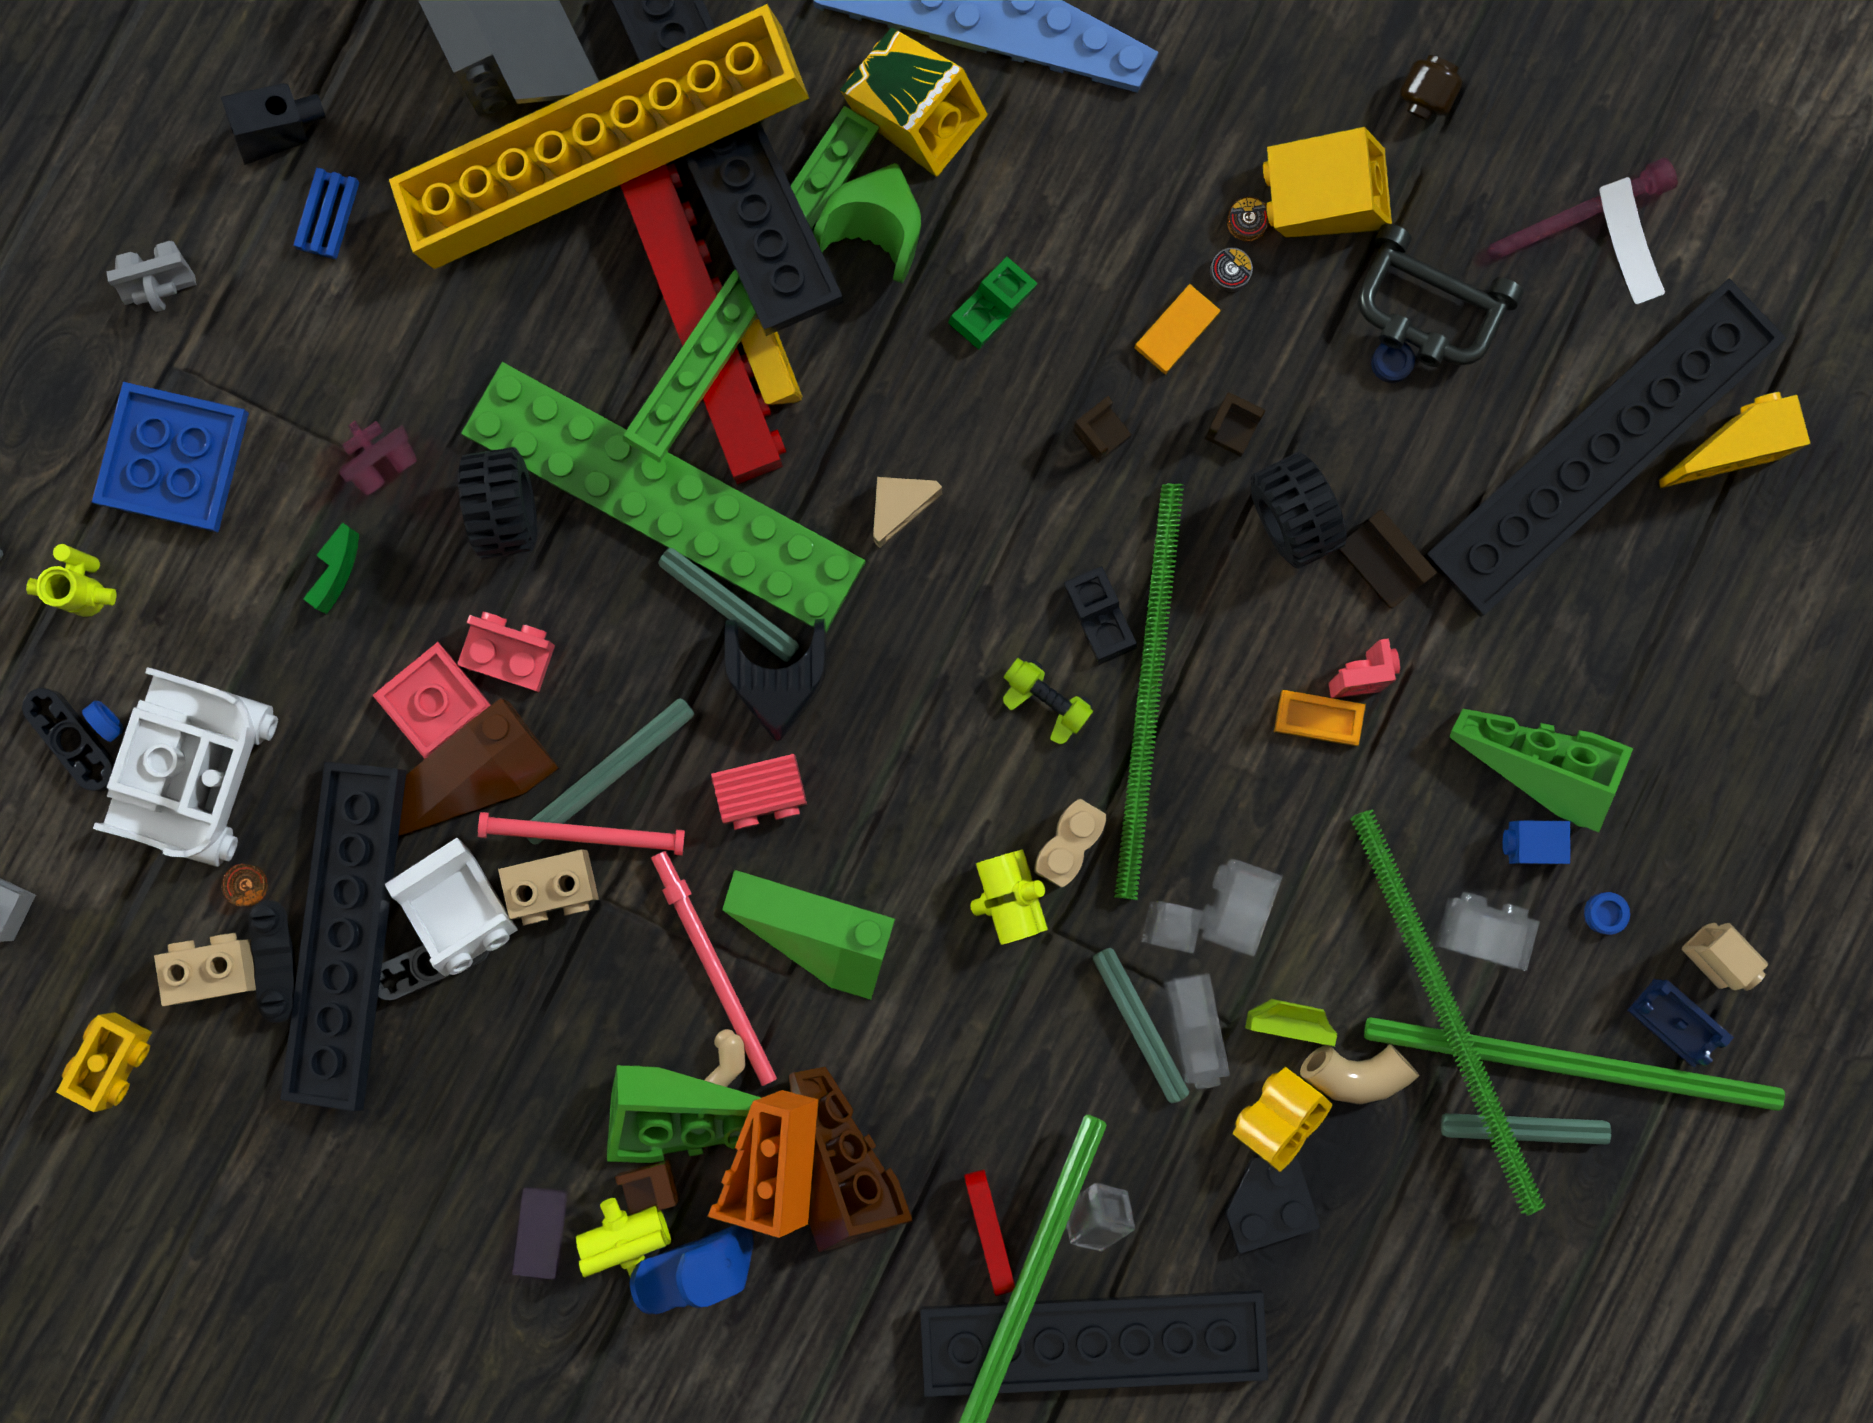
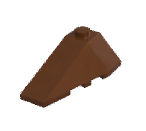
M502 698L497 700L464 725L406 775L399 837L447 821L456 816L524 795L559 769L510 702Z
M820 1067L790 1074L789 1083L792 1093L818 1099L808 1218L818 1251L823 1252L850 1245L913 1221L898 1178L891 1167L887 1170L884 1169L872 1150L876 1147L873 1139L869 1134L863 1136L853 1121V1108L828 1069Z

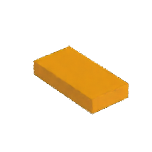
M1189 284L1136 343L1134 348L1166 375L1219 315L1221 310Z
M1282 690L1274 732L1359 746L1366 704Z

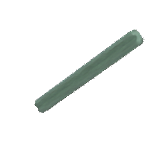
M677 699L530 821L564 824L692 719L694 712L685 700ZM527 838L532 844L535 845L539 844L544 840L538 838Z

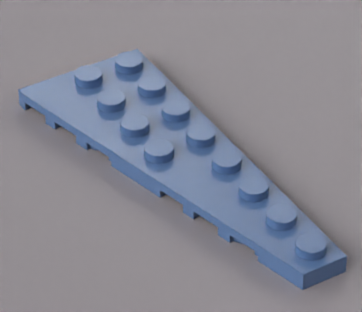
M813 0L814 7L821 11H824L825 8L848 14L849 18L860 21L862 18L887 24V28L892 27L899 31L902 28L929 35V39L987 53V51L1010 56L1012 60L1022 63L1026 60L1049 66L1050 70L1063 73L1064 70L1091 77L1092 81L1137 93L1159 53L1063 0Z

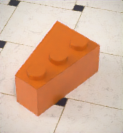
M781 1090L752 1102L735 1146L738 1150L731 1169L726 1170L721 1181L724 1184L718 1202L711 1206L708 1217L778 1238L808 1225L818 1099Z

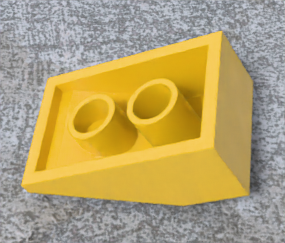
M1775 392L1754 399L1755 403L1741 407V414L1725 423L1659 479L1660 488L1781 460L1809 445L1810 440L1798 396L1781 398L1780 392Z

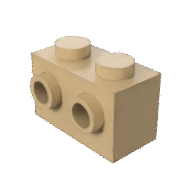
M581 849L498 869L509 919L521 918L523 926L548 920L547 912L563 908L564 916L590 910L588 902L599 900L588 850ZM570 877L575 881L574 888L571 891L567 888V880ZM528 887H530L533 891V895L530 900H528L526 897V890L528 889Z
M236 933L210 937L211 945L195 948L194 940L169 944V953L154 955L162 1006L256 990L251 939L237 940Z

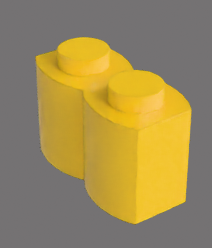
M1285 1067L1279 1073H1273L1268 1077L1262 1087V1095L1259 1101L1241 1111L1236 1119V1128L1233 1135L1280 1172L1294 1159L1306 1138L1320 1126L1329 1113L1332 1103L1323 1094Z

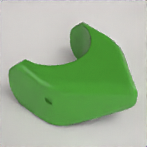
M890 164L850 180L838 187L827 200L815 225L813 234L822 252L831 242H839L845 237L849 239L859 237L863 241L871 240L874 245H881L884 251L890 253L892 261L896 265L893 281L903 284L914 259L921 230V214L899 164Z

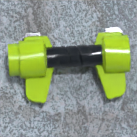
M1017 658L1003 677L1010 682L1009 685L1011 686L1003 698L1004 704L1010 710H1014L1032 695L1038 697V699L1059 713L1050 739L1058 744H1064L1073 732L1075 734L1078 733L1092 714V702L1086 697L1079 698L1075 696L1071 700L1064 698V696L1043 682L1045 672L1041 670L1042 665L1036 660L1023 662Z

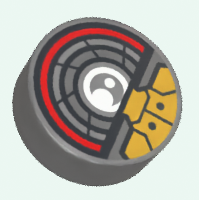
M1227 248L1220 251L1214 257L1210 266L1212 282L1217 288L1225 292H1235L1246 286L1252 275L1253 266L1251 259L1244 251L1237 248Z

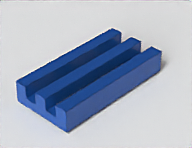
M316 168L293 245L297 250L337 260L360 183L357 178L351 176L347 178L336 172L328 173L324 169ZM327 182L329 183L323 201V205L312 238V242L308 243L316 219L318 208L321 202V198L324 192V188ZM339 186L345 188L327 248L322 247Z

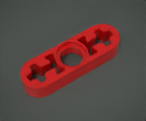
M985 1169L964 1174L995 1296L1013 1292L1015 1284Z

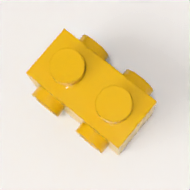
M116 1012L97 1015L87 1026L83 1035L84 1041L77 1054L66 1065L62 1073L63 1080L56 1093L92 1112L109 1109L113 1105L117 1106L129 1089L130 1084L126 1080L133 1067H139L150 1050V1045L147 1044V1041L152 1031Z

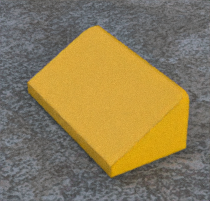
M755 320L741 342L764 402L769 405L801 401L803 396L778 332L766 336L759 320Z

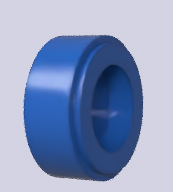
M93 701L82 710V714L87 722L105 740L112 742L124 732V727L120 720L102 702Z
M1602 892L1595 894L1587 901L1584 917L1587 925L1593 931L1599 934L1611 935L1619 933L1627 926L1630 919V909L1625 899L1620 895L1612 892Z

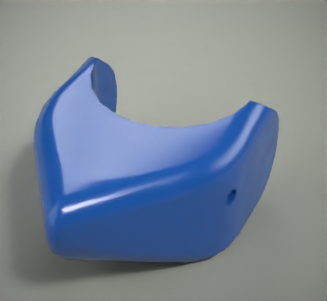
M733 1225L640 1261L634 1268L629 1282L631 1295L636 1306L643 1313L649 1315L660 1314L675 1307H686L688 1305L695 1308L708 1307L743 1291L746 1286L754 1244L751 1229Z

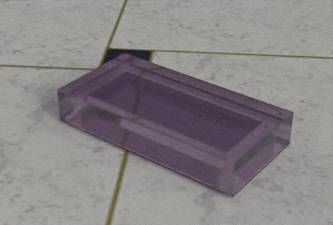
M533 1187L523 1188L512 1275L546 1279L557 1278L567 1191Z

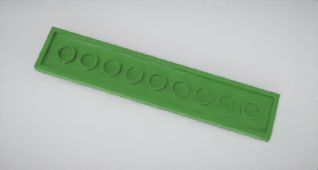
M501 363L461 433L464 437L489 451L515 447L523 457L527 470L531 474L666 548L675 549L688 560L814 628L815 619H825L827 633L866 561L668 452L660 463L623 441V435L626 432V429L506 363Z

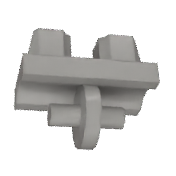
M173 241L157 244L154 248L155 258L147 261H142L137 253L132 252L116 256L115 269L107 271V278L109 284L117 290L124 305L131 303L138 305L149 302L155 312L162 311L166 308L164 297L177 294V290L197 285L195 274Z

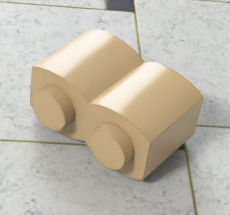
M1082 799L1072 803L1063 812L1058 821L1056 837L1049 840L1040 850L1035 861L1034 873L1059 888L1070 883L1082 866L1084 850L1091 847L1100 837L1105 826L1106 814Z
M1716 923L1707 924L1682 946V951L1719 989L1729 987L1732 990L1743 988L1745 991H1748L1758 985L1766 975L1763 970L1768 966L1767 961L1730 923L1720 926Z

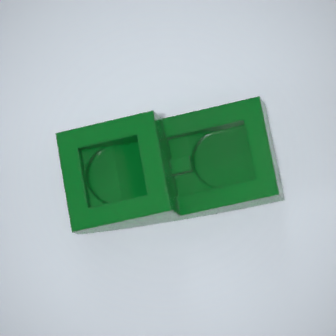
M1006 257L980 283L978 290L951 315L948 324L979 350L1019 308L1038 283L1010 258Z
M343 522L316 555L327 563L329 567L303 598L315 609L325 614L330 611L343 591L350 576L358 549L359 533Z

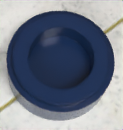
M1404 342L1400 349L1390 348L1381 343L1374 351L1371 359L1374 374L1380 380L1388 383L1402 381L1411 373L1415 365L1414 352L1406 342Z

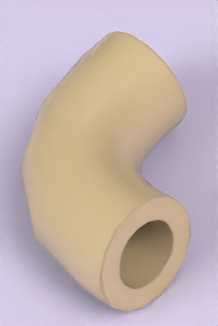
M1391 1044L1373 1058L1363 1061L1347 1060L1340 1056L1331 1046L1324 1045L1313 1051L1305 1059L1300 1069L1301 1077L1312 1087L1333 1100L1354 1104H1365L1387 1099L1419 1077L1418 1072Z

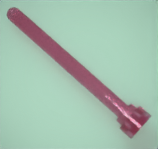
M1665 157L1648 164L1646 170L1641 172L1640 177L1631 181L1634 197L1646 192L1650 195L1653 193L1661 195L1675 189L1678 184L1676 172L1670 161ZM1596 196L1492 243L1488 248L1489 256L1493 259L1501 258L1603 212L1601 196Z

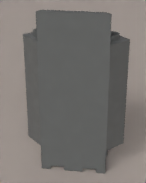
M418 0L453 73L477 115L484 112L487 114L498 112L508 104L507 101L515 99L517 104L561 100L599 82L559 0Z

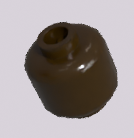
M1428 55L1427 60L1415 61L1400 92L1404 101L1410 104L1407 112L1426 121H1430L1432 114L1437 116L1447 115L1462 87V79L1457 74L1459 67L1434 55Z

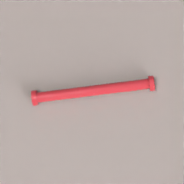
M480 812L478 823L479 838H487V834L672 850L674 855L682 856L685 830H676V834L494 818L489 817V813Z

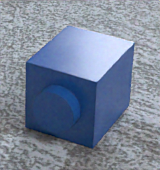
M1519 820L1509 822V830H1504L1502 842L1504 854L1509 855V864H1570V821Z

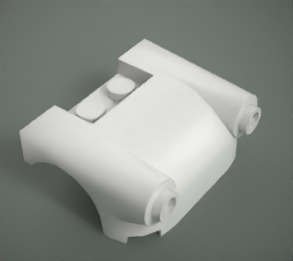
M147 667L145 673L153 675L145 701L139 700L137 708H133L107 785L109 789L107 797L112 798L105 821L104 823H95L93 829L163 850L162 854L167 856L184 857L218 867L224 860L230 861L236 851L238 839L233 836V829L227 827V823L253 745H260L264 740L269 741L273 737L278 718L273 716V707Z

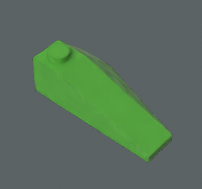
M1462 709L1450 734L1451 739L1558 817L1571 821L1579 827H1586L1596 832H1599L1633 751V748L1592 732L1579 730L1577 736L1555 733L1554 725L1540 723L1538 729L1519 726L1511 717Z
M734 870L722 909L725 913L829 987L871 1000L895 918Z
M617 1065L611 1093L607 1161L653 1163L664 1161V1154L688 1150L689 1156L703 1154V1147L725 1144L727 1147L735 1149L752 1102L761 1097L660 1067Z

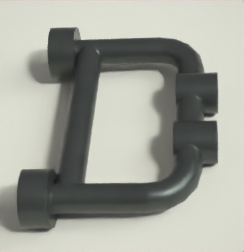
M1383 224L1374 240L1379 251L1362 284L1358 297L1359 310L1365 320L1382 330L1379 340L1384 345L1394 349L1402 348L1404 342L1420 348L1416 355L1417 359L1431 367H1438L1442 359L1460 366L1471 365L1482 359L1488 351L1506 311L1515 310L1518 307L1524 294L1523 288L1512 280L1495 278L1486 293L1405 254L1412 240L1409 232L1394 224ZM1393 266L1486 311L1487 314L1473 344L1466 349L1457 348L1451 345L1449 340L1441 334L1435 332L1426 333L1412 326V323L1407 318L1398 314L1389 315L1378 309L1375 304V296L1389 267Z

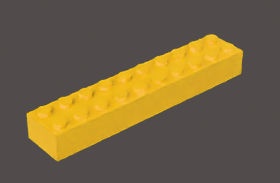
M768 4L399 174L389 179L412 252L433 269H436L809 99L784 30Z

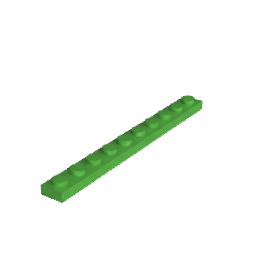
M846 106L842 108L791 184V188L812 232L831 194L847 182L879 132V126ZM735 269L623 435L624 442L659 463L757 317Z

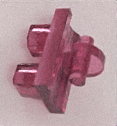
M357 421L352 422L348 426L354 437L342 444V446L349 455L361 447L365 451L342 466L339 473L346 482L352 480L368 496L386 482L373 465L379 459L386 455L398 473L404 471L417 461L415 453L407 441L409 434L401 425L374 444L372 439L383 432L379 423L375 421L363 430Z

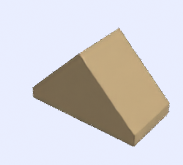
M877 477L873 533L875 544L881 548L942 495V486L937 481Z

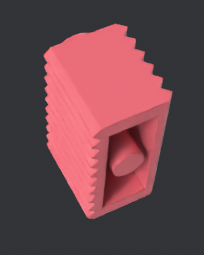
M794 754L711 774L722 822L724 824L733 823L734 830L758 825V816L774 813L775 820L799 815V806L807 805L797 759Z

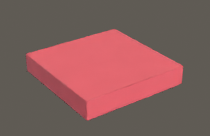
M439 642L434 644L373 694V697L424 759L469 721L491 706L489 701Z

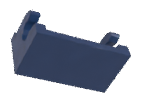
M1654 979L1627 1010L1691 1067H1695L1696 1064L1705 1066L1711 1063L1713 1059L1709 1055L1717 1047H1726L1734 1038L1669 980Z

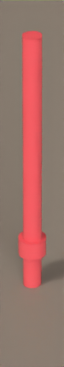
M666 851L653 856L651 860L665 886L662 892L668 904L674 905L736 1034L740 1035L744 1042L745 1052L761 1085L764 1086L773 1082L777 1077L688 897L692 893L685 879L680 880Z

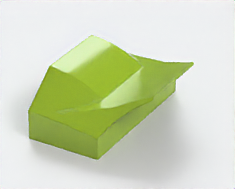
M1270 999L1248 1011L1246 1029L1335 1047L1337 1033L1329 1024L1323 1009Z

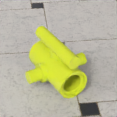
M59 544L53 550L54 557L66 563L65 568L60 566L50 567L44 570L38 579L30 578L27 582L26 591L28 595L39 596L47 605L83 617L93 616L104 605L113 606L116 602L117 593L115 589L104 588L97 580L84 576L85 571L94 573L99 569V560L65 544Z
M1023 849L976 863L984 893H982L980 898L972 900L970 905L971 911L976 916L983 914L992 916L1001 945L1048 930L1038 899L1044 896L1045 887L1041 881L1032 880Z
M616 1198L607 1199L600 1204L605 1216L602 1221L603 1226L576 1236L577 1249L581 1258L579 1267L584 1277L620 1264L621 1268L627 1269L631 1278L636 1265L645 1259V1254L671 1244L666 1220L657 1205L627 1216L626 1211L620 1210Z

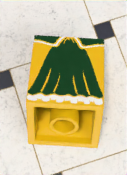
M892 27L875 44L871 53L857 70L848 77L846 83L840 89L854 112L879 126V133L936 177L988 115L962 67Z

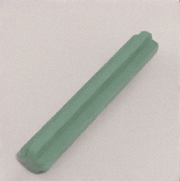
M669 548L661 556L658 564L662 569L729 620H737L738 627L780 659L788 662L796 654L799 645L795 640L673 548Z
M1106 948L1093 956V961L1164 1095L1171 1104L1183 1100L1189 1095V1090L1114 949Z
M1445 1113L1441 1117L1440 1127L1443 1136L1472 1139L1494 1138L1487 1136L1491 1134V1132L1485 1131L1489 1127H1483L1487 1121L1481 1122V1120L1485 1117ZM1504 1116L1507 1117L1506 1122L1510 1123L1508 1127H1512L1510 1132H1514L1512 1137H1516V1141L1607 1145L1611 1140V1125L1603 1120Z

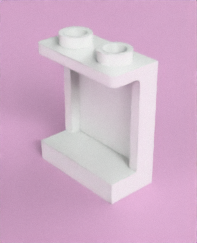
M455 838L385 883L391 897L402 906L430 954L431 959L429 961L433 968L445 977L449 974L455 975L463 972L472 965V959L486 950L493 951L507 943L510 938L509 935L518 930L512 919H509L508 912L472 852L458 838Z

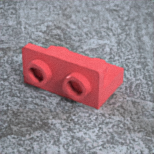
M484 611L481 618L469 615L467 624L471 626L457 665L539 692L555 647L553 643L545 640L547 632L527 625H522L521 631L505 627L507 619Z
M1389 639L1379 640L1366 651L1367 660L1346 663V668L1338 670L1339 673L1329 682L1331 698L1381 692L1396 680L1395 674L1400 673V660L1396 648H1390Z

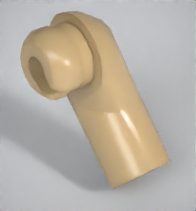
M729 1029L720 1031L715 1037L714 1044L719 1048L720 1065L704 1080L727 1087L745 1068L744 1042L740 1035L735 1034Z

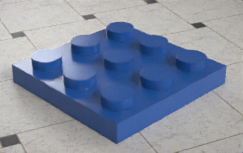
M123 382L92 503L218 533L249 412L241 408Z

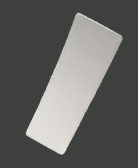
M1626 177L1602 186L1599 191L1609 233L1634 303L1639 304L1663 295L1665 290L1647 246L1630 178Z

